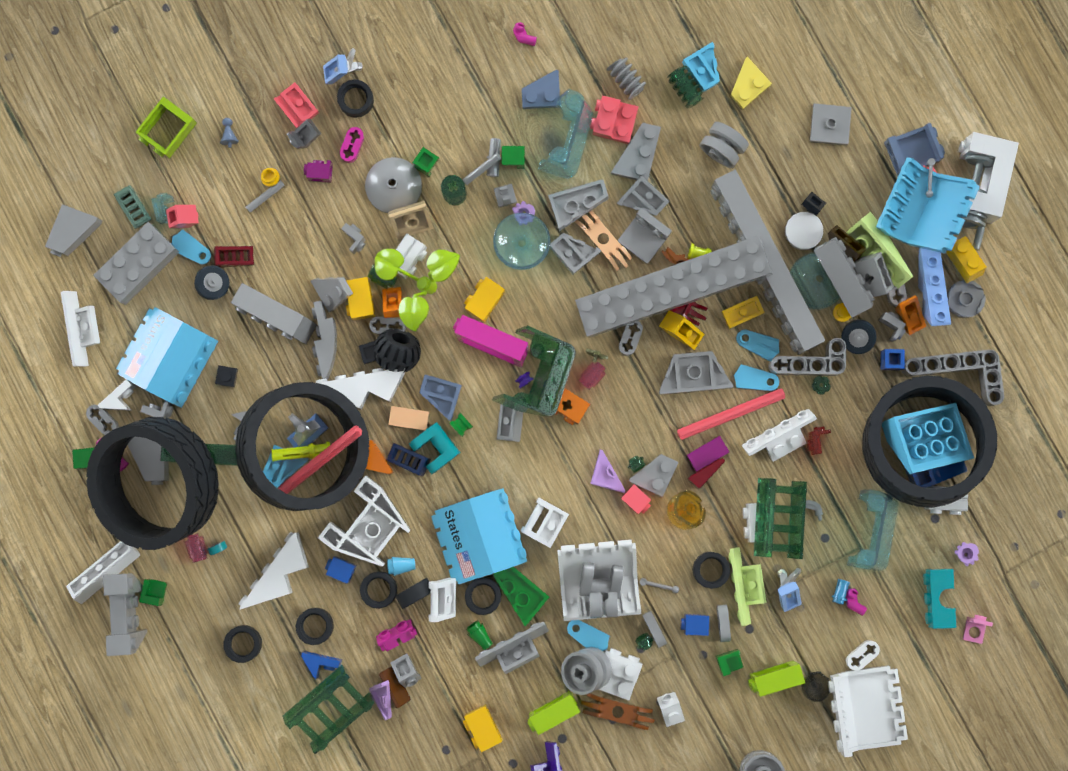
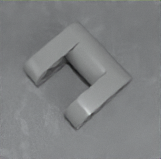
M583 563L579 595L590 596V592H601L602 595H605L606 592H617V599H619L623 579V566L613 565L610 581L593 579L594 563Z

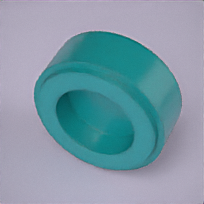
M224 540L209 547L207 550L212 556L225 550L228 546Z

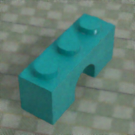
M926 569V573L923 574V582L927 587V593L924 594V602L928 607V612L925 613L926 624L932 629L957 628L956 608L942 606L939 599L941 592L945 589H955L954 569Z

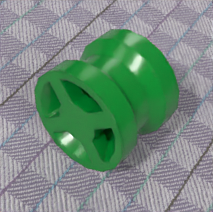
M461 413L455 421L449 423L461 437L465 435L466 430L473 428Z

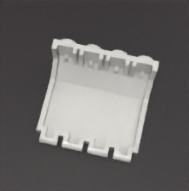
M620 540L618 545H614V541L599 542L597 547H595L594 543L579 544V548H575V545L561 546V550H557L564 621L594 619L590 618V596L579 595L583 563H594L593 579L610 581L613 565L623 566L622 585L619 599H617L618 616L641 614L636 544L632 543V540Z
M881 666L830 675L831 681H828L829 692L833 693L834 699L831 701V709L833 713H836L834 729L839 734V740L836 741L837 749L844 757L853 756L852 752L858 750L901 745V740L908 739L906 725L898 724L905 722L903 706H896L895 704L902 702L900 686L893 687V684L900 683L898 669H890V666Z

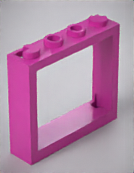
M462 315L461 319L457 318L453 326L458 341L522 368L529 352L528 342L465 315Z

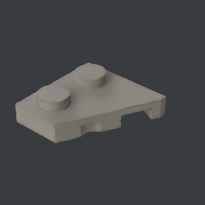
M641 176L617 204L635 210L643 208L649 214L657 216L669 203V200L648 180Z
M565 233L561 234L548 246L572 275L601 252L599 248H593L585 244L586 242L576 240Z
M344 277L316 278L310 281L328 312L334 311L353 294Z
M661 454L632 476L629 482L663 497L679 462Z

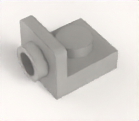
M165 400L161 411V407L150 403L149 407L143 405L140 412L166 419L171 417L173 407L172 403Z
M408 654L390 663L399 683L404 687L414 686L421 679Z

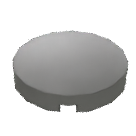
M965 280L958 281L947 292L949 309L957 317H973L980 313L985 305L986 298L983 289L975 281L966 283Z

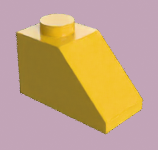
M670 310L659 325L670 336L693 350L696 349L705 335L684 316Z

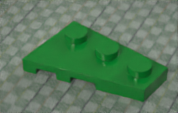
M515 567L494 573V578L526 627L550 596Z

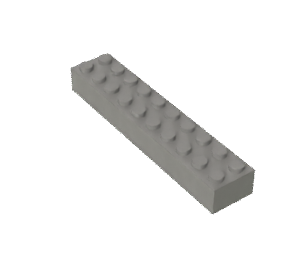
M736 169L715 179L711 186V195L715 201L718 200L721 206L719 210L723 217H727L731 233L736 234L738 238L737 243L756 236H760L773 275L756 281L759 285L762 284L766 300L768 302L771 301L774 307L772 308L773 314L776 318H780L783 333L791 339L790 346L792 350L800 355L823 343L825 339Z
M756 236L579 298L575 302L587 337H594L773 275L762 240L760 236Z

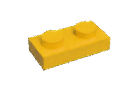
M755 296L723 310L721 313L728 328L731 329L765 312L758 297Z

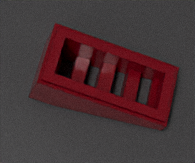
M214 246V266L223 268L254 265L253 246ZM243 251H247L248 261H244ZM228 252H232V261H228ZM236 252H239L240 261H236ZM220 253H224V261H220Z
M723 458L717 459L689 476L687 480L697 489H700L723 465L725 460Z

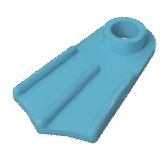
M182 229L172 237L171 244L179 251L178 254L202 265L210 261L211 252L185 230ZM202 253L206 254L205 259L200 258Z
M741 330L736 336V341L740 346L768 361H771L779 353V339L749 330ZM743 335L748 336L749 339L747 342H744L742 340Z
M741 364L734 374L736 388L773 391L779 386V378L775 374ZM768 379H773L774 384L772 386L767 384Z
M572 620L568 623V633L584 647H595L601 651L608 649L610 637L608 634L580 620ZM573 625H579L577 632L572 630Z

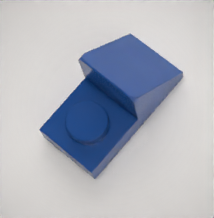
M308 651L302 652L301 655L315 680L319 677L321 665H324L326 670L335 671V668L339 669L342 663V659Z

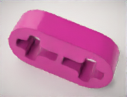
M352 127L346 133L340 149V156L346 163H352L358 157L364 141V134L360 128ZM358 132L360 138H356L353 144L351 134ZM351 146V152L354 155L346 158L344 152H348Z

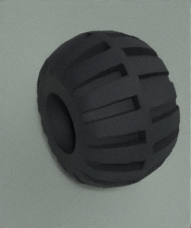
M388 329L377 337L373 353L376 362L383 369L392 372L397 369V372L404 371L403 373L413 369L418 363L421 348L419 341L411 333L403 332L399 329Z

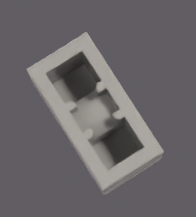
M881 252L861 257L855 262L856 267H854V270L857 274L860 273L865 281L863 286L866 291H871L873 297L887 294L894 288Z

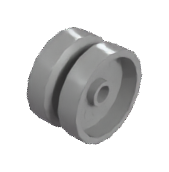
M714 122L709 130L711 136H705L699 146L716 162L723 166L734 168L740 159L738 154H743L748 148L749 143L739 132L721 122Z
M587 647L571 653L564 659L561 667V675L566 687L579 695L592 693L605 686L609 682L612 672L611 663L607 655L595 647Z
M756 750L747 754L741 761L739 771H785L778 758L764 750Z

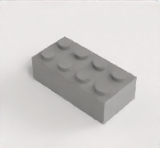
M147 222L93 276L120 303L126 305L179 251L154 225Z

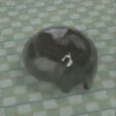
M820 671L811 672L804 677L805 683L801 684V690L807 699L813 702H821L829 696L828 677Z

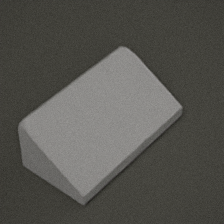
M501 401L497 430L498 440L520 442L524 404Z

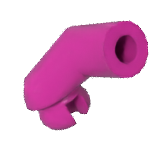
M521 22L516 23L513 33L517 41L535 46L537 37L527 35L524 24Z
M854 588L847 590L845 598L847 599V607L863 616L867 608L858 603V591Z

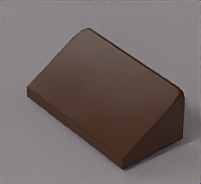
M392 666L379 673L382 682L389 681L390 698L396 708L411 700L406 688L399 683Z

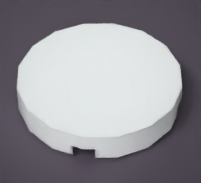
M799 212L793 215L785 226L786 239L792 247L799 250H809L815 247L823 236V225L820 219L809 212Z

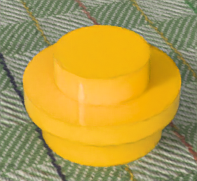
M266 168L262 171L261 181L265 186L272 187L279 182L280 175L276 169Z
M839 303L834 307L833 316L837 321L846 322L851 318L844 303Z

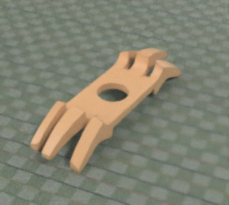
M592 210L588 213L596 221L595 223L586 214L582 216L589 226L588 229L578 219L574 221L601 250L616 271L619 270V267L612 258V255L625 268L628 267V264L618 250L620 249L629 260L632 259L631 255L616 240ZM600 234L608 235V243L600 244L598 236Z

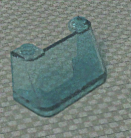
M568 89L558 98L556 107L561 108L563 111L562 119L571 121L564 148L556 147L551 150L548 159H542L538 170L563 178H572L578 172L593 118V110L583 95Z
M861 490L859 499L866 503L867 511L876 512L870 549L860 548L857 555L849 556L847 566L872 571H883L887 568L898 512V501L891 495L881 491Z

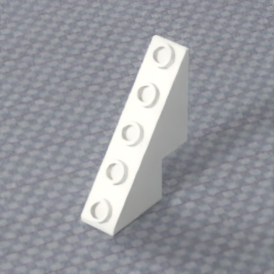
M383 368L373 369V373L365 374V371L353 373V377L346 378V375L336 376L335 380L319 379L316 380V383L327 385L339 391L352 401L356 407L362 409L370 393L391 402L405 373H403L404 371L397 372V369L392 372L389 370L384 371Z
M290 532L284 540L286 544L282 549L279 547L274 553L273 557L275 559L271 565L268 563L261 572L263 573L261 579H256L250 587L252 590L248 596L245 595L240 600V609L293 593L287 574L309 568L299 532Z

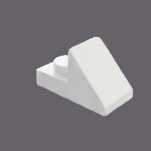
M126 379L98 404L99 408L131 411L122 399L132 395L133 389L136 387L135 384Z

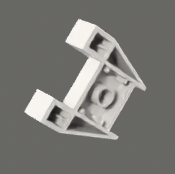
M366 475L354 492L367 501L368 505L347 532H344L333 522H329L318 539L335 551L383 567L385 562L377 557L399 527L407 533L411 529L383 488Z

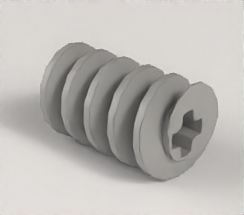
M626 57L615 61L606 70L611 71V77L617 76L615 82H621L619 85L620 89L626 88L624 94H630L628 99L632 100L643 91L646 82L639 83L641 75L634 76L637 70L630 71L632 63L626 65L625 63L628 60Z

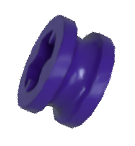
M529 371L515 380L516 383L520 384V389L534 380L533 377L529 376Z

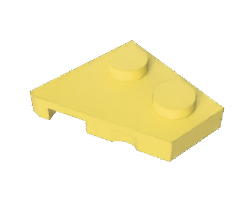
M747 57L730 96L743 110L770 87L772 83Z

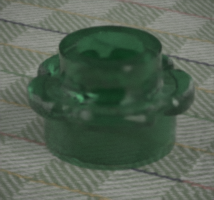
M817 376L814 378L812 389L817 394L823 395L830 390L831 384H829L830 380L827 377Z
M637 455L628 461V469L630 468L633 473L641 470L646 465L643 460L644 457Z
M644 633L636 638V648H642L645 651L653 645L654 639L648 633Z

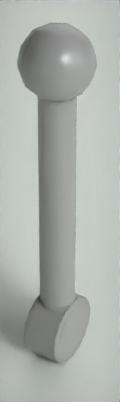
M933 158L927 161L929 174L926 197L928 198L933 196L932 173L933 165L935 164Z
M641 578L639 582L642 586L650 585L671 590L673 593L679 592L678 586L671 587L647 581L645 578Z

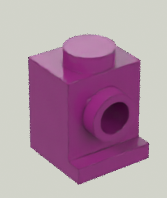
M313 160V163L307 162V164H304V175H306L308 181L332 182L333 163L331 160H327V164H324V161Z

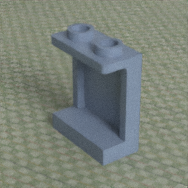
M931 123L897 137H889L884 142L897 177L907 157L913 158L922 167L928 166L927 161L930 158H933L935 163L940 162L944 158V148L939 144L937 130L935 127H932Z

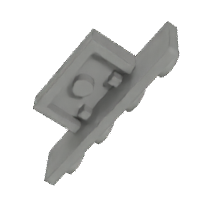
M544 622L535 623L530 629L516 633L513 638L496 644V647L480 652L475 657V660L482 667L498 659L504 673L507 674L540 657L532 640L547 633L549 630Z

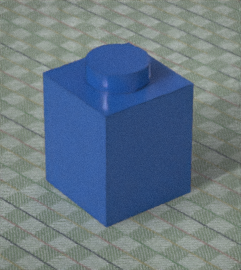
M884 349L880 351L881 370L900 371L905 369V349Z
M334 556L326 564V575L348 584L357 565Z
M684 614V618H681L680 628L684 630L685 635L709 636V615Z

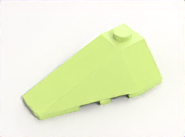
M869 212L851 227L847 233L866 248L861 257L879 252L882 253L893 285L900 288L913 275L890 237L876 227L878 220Z

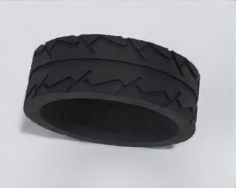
M925 375L912 378V380L907 379L895 385L882 396L867 419L863 431L862 451L866 466L873 480L887 494L900 502L912 506L934 508L951 504L963 498L984 480L993 466L997 453V430L988 407L970 388L946 377ZM915 397H931L945 401L948 404L956 403L958 410L965 416L972 427L976 439L977 452L975 463L967 478L951 487L939 489L924 488L902 478L888 463L881 446L880 430L882 420L891 407L901 401Z
M314 382L292 383L272 390L256 400L247 410L245 416H243L235 441L236 462L241 476L250 490L266 503L279 509L290 511L322 509L337 503V501L339 502L350 494L359 483L367 467L368 447H370L367 427L354 403L339 391L327 385ZM285 398H308L321 403L337 417L344 433L356 425L362 429V435L347 446L346 461L340 476L327 490L311 498H298L276 488L266 478L260 468L256 455L257 433L264 416L274 405Z
M163 417L141 419L113 429L103 436L94 447L95 449L92 451L87 465L86 477L88 478L86 483L88 497L101 524L111 535L114 534L115 538L124 544L137 549L140 547L142 550L167 547L166 545L170 546L200 530L213 514L219 492L217 468L204 441L181 422L170 418L164 419ZM134 437L147 438L158 443L170 453L181 469L186 487V504L183 515L174 528L160 527L148 522L136 512L125 496L120 476L121 459L125 448Z

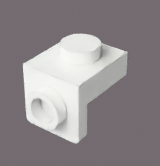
M675 692L657 698L666 727L685 721Z

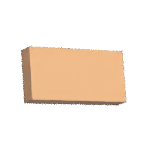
M391 406L388 425L425 431L428 425L429 412Z

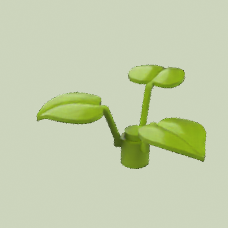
M384 249L376 254L375 271L381 279L392 280L399 271L417 281V288L422 291L414 294L413 298L405 297L399 305L400 319L407 328L416 332L424 322L429 312V304L424 298L419 296H426L436 292V282H443L451 276L459 262V254L447 250H436L431 253L427 260V268L430 270L428 273L429 278L426 276L417 278L402 270L400 267L404 263V257L395 249Z

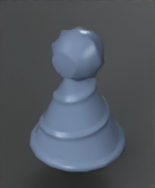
M224 118L222 124L225 126V130L220 144L228 145V148H232V144H237L239 140H237L230 128L233 125V121L230 118Z

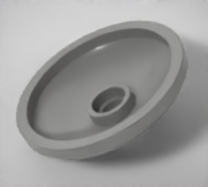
M391 157L377 162L370 169L365 181V191L369 201L375 208L388 213L389 211L416 203L421 195L422 181L419 172L410 162L401 158ZM391 180L396 181L394 186L389 185Z

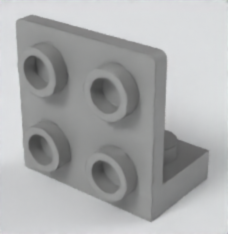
M641 208L636 214L635 219L618 239V242L648 264L670 236L672 230Z

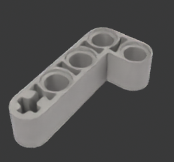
M834 338L826 344L825 357L777 356L769 362L768 368L775 375L836 376L843 373L846 369V344L844 340ZM832 343L839 344V352L832 350ZM777 361H779L780 365L788 363L787 367H781L779 370H777V367H774ZM794 361L801 363L802 368L800 371H796L793 368ZM814 361L820 363V371H815L812 368ZM832 362L839 363L840 370L838 372L832 369Z

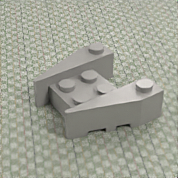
M132 573L103 575L104 596L109 595L111 635L106 636V655L134 654L147 633V629L137 630V627H139V617L136 615L138 597L135 596V593L141 592L143 585Z

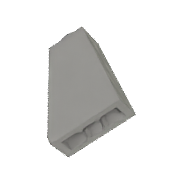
M62 204L45 247L50 249V253L59 257L62 254L69 256L102 224V220Z
M134 437L130 440L128 447L144 480L151 482V485H163V481H169L168 451L158 443L147 438Z

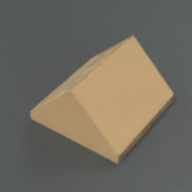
M425 200L388 212L397 240L404 238L406 233L412 236L434 229Z

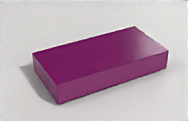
M718 436L686 456L697 472L729 453V450L722 438Z

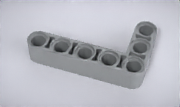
M994 350L911 358L905 361V369L901 370L905 376L913 377L978 369L981 396L987 406H995L1001 404L1004 400L1000 360L998 353ZM986 354L990 355L992 359L990 364L984 360ZM967 356L973 361L971 366H968L965 362ZM948 358L954 363L952 368L946 365ZM929 360L934 363V370L928 369L927 362ZM909 363H913L915 365V372H910L908 370ZM988 373L994 376L993 383L987 380ZM991 392L996 394L995 402H992L989 398Z

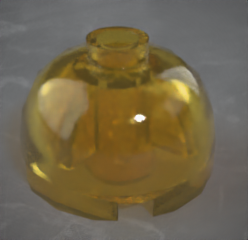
M690 490L674 495L670 499L666 511L670 522L681 530H690L701 525L706 517L705 507L702 509L700 503L702 502L701 498Z

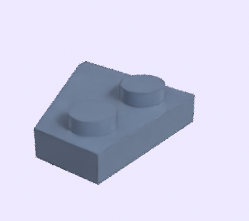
M555 70L522 88L523 109L560 107L559 70Z
M424 375L419 393L448 420L452 421L462 385Z

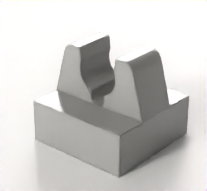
M512 184L494 188L499 208L517 203Z

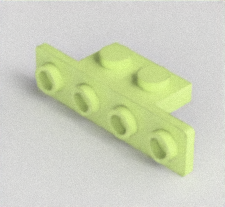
M740 547L730 549L728 558L733 569L731 578L733 583H735L736 589L734 597L739 609L737 617L739 622H741V626H747L751 624L749 605L767 603L761 564L743 566Z

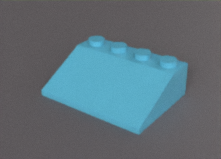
M956 403L895 416L882 422L886 441L909 474L974 459Z

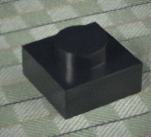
M811 192L801 205L808 212L817 216L826 205V202Z
M375 341L358 346L364 365L376 361L373 353Z
M218 365L215 384L235 388L238 369Z

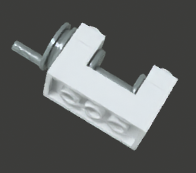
M973 132L960 143L958 150L961 153L960 159L975 165L972 180L976 182V185H979L983 167L985 168L981 186L975 199H969L973 202L967 217L961 218L965 220L963 228L977 229L973 247L979 251L986 223L992 224L1002 217L1019 143Z

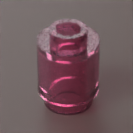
M598 361L596 363L591 362L580 374L581 377L578 381L588 390L592 387L595 388L606 375L604 372L606 368Z
M198 533L188 536V540L184 541L189 559H192L193 563L208 559V550L204 537H199Z

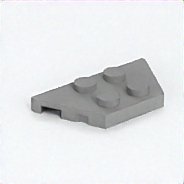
M712 351L674 354L659 390V395L733 388V384L728 379Z

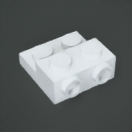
M612 648L610 651L605 650L604 653L610 660L612 672L609 682L599 690L630 700L643 664L639 662L640 658L629 655L627 658L621 656V651Z

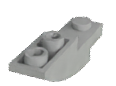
M322 301L313 302L312 314L313 318L318 321L316 333L318 338L321 337V340L314 341L315 346L312 347L314 357H318L319 365H316L318 376H322V379H329L337 351V329L335 319L333 317L327 319L324 304Z

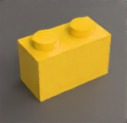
M966 236L955 242L952 251L947 250L946 252L966 283L982 276L987 268Z
M363 277L347 280L346 282L353 292L348 298L349 305H346L347 316H351L353 321L376 317L369 278Z
M485 277L484 280H479L475 286L477 290L474 295L470 294L464 302L466 305L465 310L483 323L506 292L503 287L488 277Z
M486 704L465 714L463 724L467 731L471 730L474 736L471 740L476 749L479 748L483 752L503 741Z

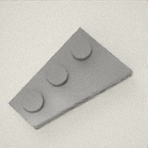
M642 123L611 174L633 180H638L643 176L648 180L661 127Z
M603 179L548 195L559 231L609 199Z

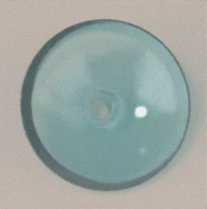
M515 213L499 223L494 233L493 246L497 257L506 266L516 270H528L538 266L546 258L551 240L548 228L542 220L529 213ZM519 241H525V246H519Z
M815 253L806 254L794 263L790 274L808 308L824 309L840 299L839 294ZM821 276L822 282H818L816 277Z

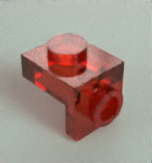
M825 426L813 428L814 431L808 432L807 449L808 452L811 451V455L822 454L820 435L831 433V430H825Z

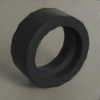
M354 79L348 80L341 85L337 93V102L342 112L347 116L357 118L369 113L373 107L374 97L369 85L361 80ZM359 88L365 92L367 100L363 107L351 109L345 104L344 97L348 90Z
M705 552L694 561L693 576L697 583L703 587L710 589L719 588L729 579L730 565L721 554ZM707 559H716L722 565V575L716 581H706L700 574L701 564Z
M377 571L363 579L360 585V595L366 605L371 608L381 609L394 601L398 588L396 581L391 575L386 572ZM377 578L385 580L390 587L389 596L380 602L372 600L367 592L369 583Z
M428 578L423 579L395 596L402 609L431 594Z
M489 578L475 579L468 585L465 591L467 607L478 615L492 613L501 602L502 594L500 587ZM487 585L494 591V601L489 607L480 608L474 604L472 592L477 586Z
M310 608L300 614L295 627L299 639L305 644L319 645L328 640L332 635L334 624L331 615L321 608ZM318 615L324 619L326 630L322 636L312 638L305 633L303 625L307 617Z
M240 625L231 629L223 641V649L226 656L237 663H246L253 660L262 648V638L259 632L248 625ZM238 633H247L254 640L253 650L247 655H238L232 649V639Z

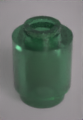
M373 264L368 273V278L372 282L385 289L393 288L397 281V277L392 280L381 279L375 271V264Z

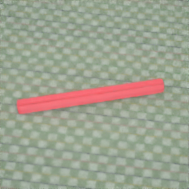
M780 388L677 430L678 436L681 440L781 401L785 399V393Z
M357 425L352 427L281 484L278 489L286 494L290 493L362 435V429Z

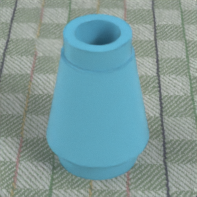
M401 557L387 559L388 574L395 576L415 570V559Z

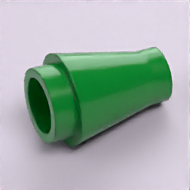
M477 620L467 627V635L481 646L483 650L488 649L493 644L483 623Z

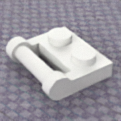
M538 498L533 513L525 527L523 526L520 531L551 548L569 514ZM544 507L549 509L537 533L531 531Z
M456 578L430 581L431 614H429V622H439L456 617Z

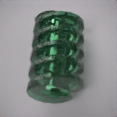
M687 65L674 70L667 78H670L669 84H674L673 89L679 90L677 95L679 97L683 96L681 101L682 103L687 102L685 107L689 109L704 99V97H701L704 90L697 91L700 84L693 85L696 79L695 77L688 78L691 71L685 73L684 71L687 68Z
M449 175L442 180L441 192L445 201L453 206L462 204L467 196L464 181L456 175Z

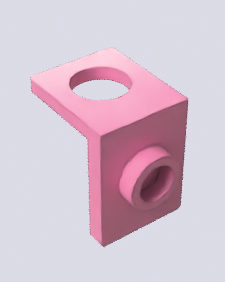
M975 615L974 618L967 617L963 640L982 644L986 625L993 626V623L986 621L987 617ZM971 627L979 629L980 634L977 638H972L969 635Z

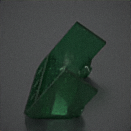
M526 325L517 329L515 333L532 340L530 353L534 358L541 360L530 393L520 392L513 397L501 394L494 396L492 401L519 412L545 417L552 416L557 412L576 351L571 344Z

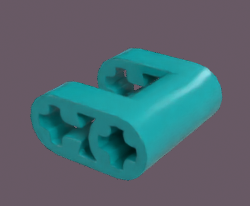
M438 422L430 426L408 444L415 452L430 441L440 453L439 457L426 466L431 475L461 453Z

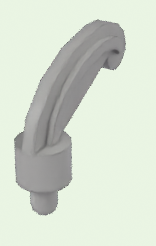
M803 500L795 505L796 510H800L801 507L814 510L818 520H822L821 515H823V511L817 502Z

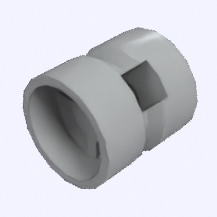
M601 592L589 593L590 618H602L603 615H606L607 618L618 617L617 592H606L605 595H602Z

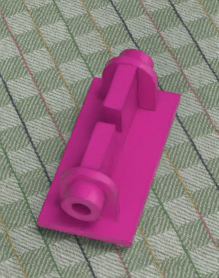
M411 619L401 621L395 627L380 632L376 636L377 644L382 651H389L399 646L398 638H400L402 643H405L415 638L417 631L413 627Z

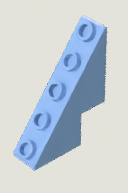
M919 248L918 288L923 293L922 314L931 326L951 325L941 253Z

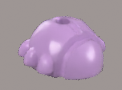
M522 201L521 204L517 203L516 207L512 208L519 225L523 223L527 225L528 221L533 222L535 208L531 204H526Z
M962 542V546H957L958 550L955 551V554L965 566H969V563L973 565L974 561L979 560L977 556L979 550L975 544Z

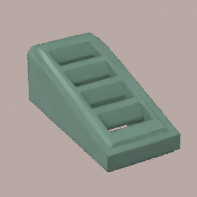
M129 185L114 194L134 229L152 220L132 186ZM135 200V203L128 207L126 206V204ZM137 207L140 208L138 211L132 214L130 213V211L136 209ZM142 213L144 214V216L136 221L134 220L135 217L139 216Z

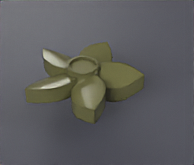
M586 349V353L594 357L593 362H596L598 357L601 360L608 359L609 357L601 354L600 351Z

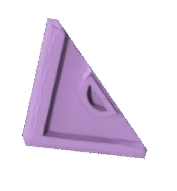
M600 450L591 484L625 493L626 490L603 450Z
M387 680L369 688L385 721L392 717L390 686Z

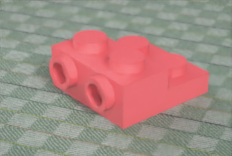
M602 95L601 100L597 99L595 111H598L597 118H592L590 129H594L593 135L629 144L639 106L623 103L619 99Z

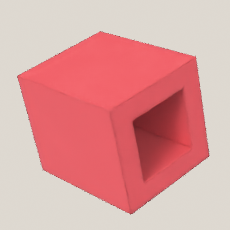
M174 205L166 209L169 228H190L199 223L196 205Z
M635 484L620 498L637 514L640 512L644 514L651 506L649 504L651 499Z

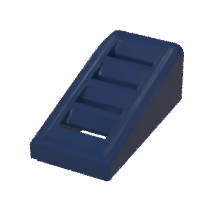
M393 443L386 461L419 476H424L427 470L426 466L430 463L431 459ZM398 450H401L398 460H394ZM408 453L407 458L403 464V458L405 454ZM414 456L415 459L413 461L412 466L410 467L409 464Z

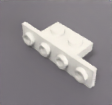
M62 291L61 298L72 365L74 367L89 366L86 347L100 343L94 306L79 308L77 292Z
M809 409L800 411L794 417L782 421L774 428L768 429L763 434L749 439L742 447L749 456L766 448L770 459L774 462L806 444L800 428L815 421L817 418Z

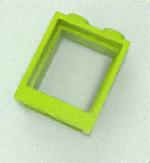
M163 96L136 130V133L140 136L138 140L144 145L148 146L151 144L155 147L153 151L160 157L165 155L170 159L197 122ZM168 110L183 121L185 125L169 146L164 149L148 137L147 134L164 112Z
M794 660L750 673L751 679H748L751 691L760 697L805 683L800 664Z
M571 691L529 713L528 725L532 732L536 731L540 735L580 713L579 706Z

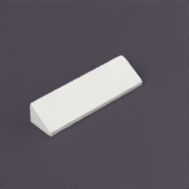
M121 541L66 586L73 600L80 604L84 603L103 587V575L119 574L140 556L138 550Z

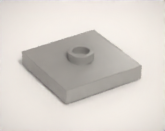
M814 103L810 142L847 146L849 143L852 107Z

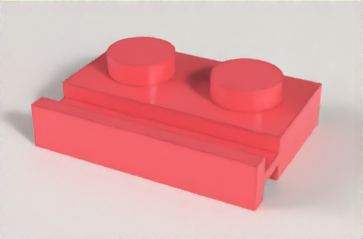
M295 82L280 93L278 97L274 98L275 102L296 128L306 119H312L319 114L318 110Z

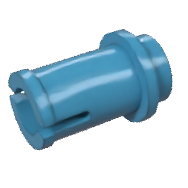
M838 579L835 593L831 596L833 598L832 602L844 605V601H847L845 598L850 582Z

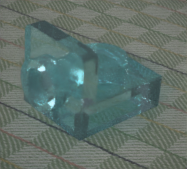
M161 193L156 195L157 198L151 200L156 221L164 224L168 223L166 214L168 207L164 204L174 202V197L167 193Z

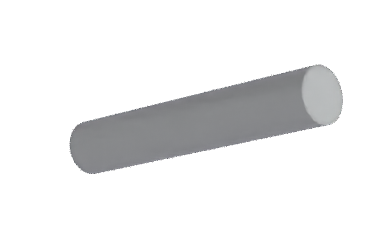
M498 153L494 154L463 178V182L466 185L471 183L497 163L501 156Z
M279 180L276 185L270 187L248 204L246 209L251 213L285 186L284 183Z

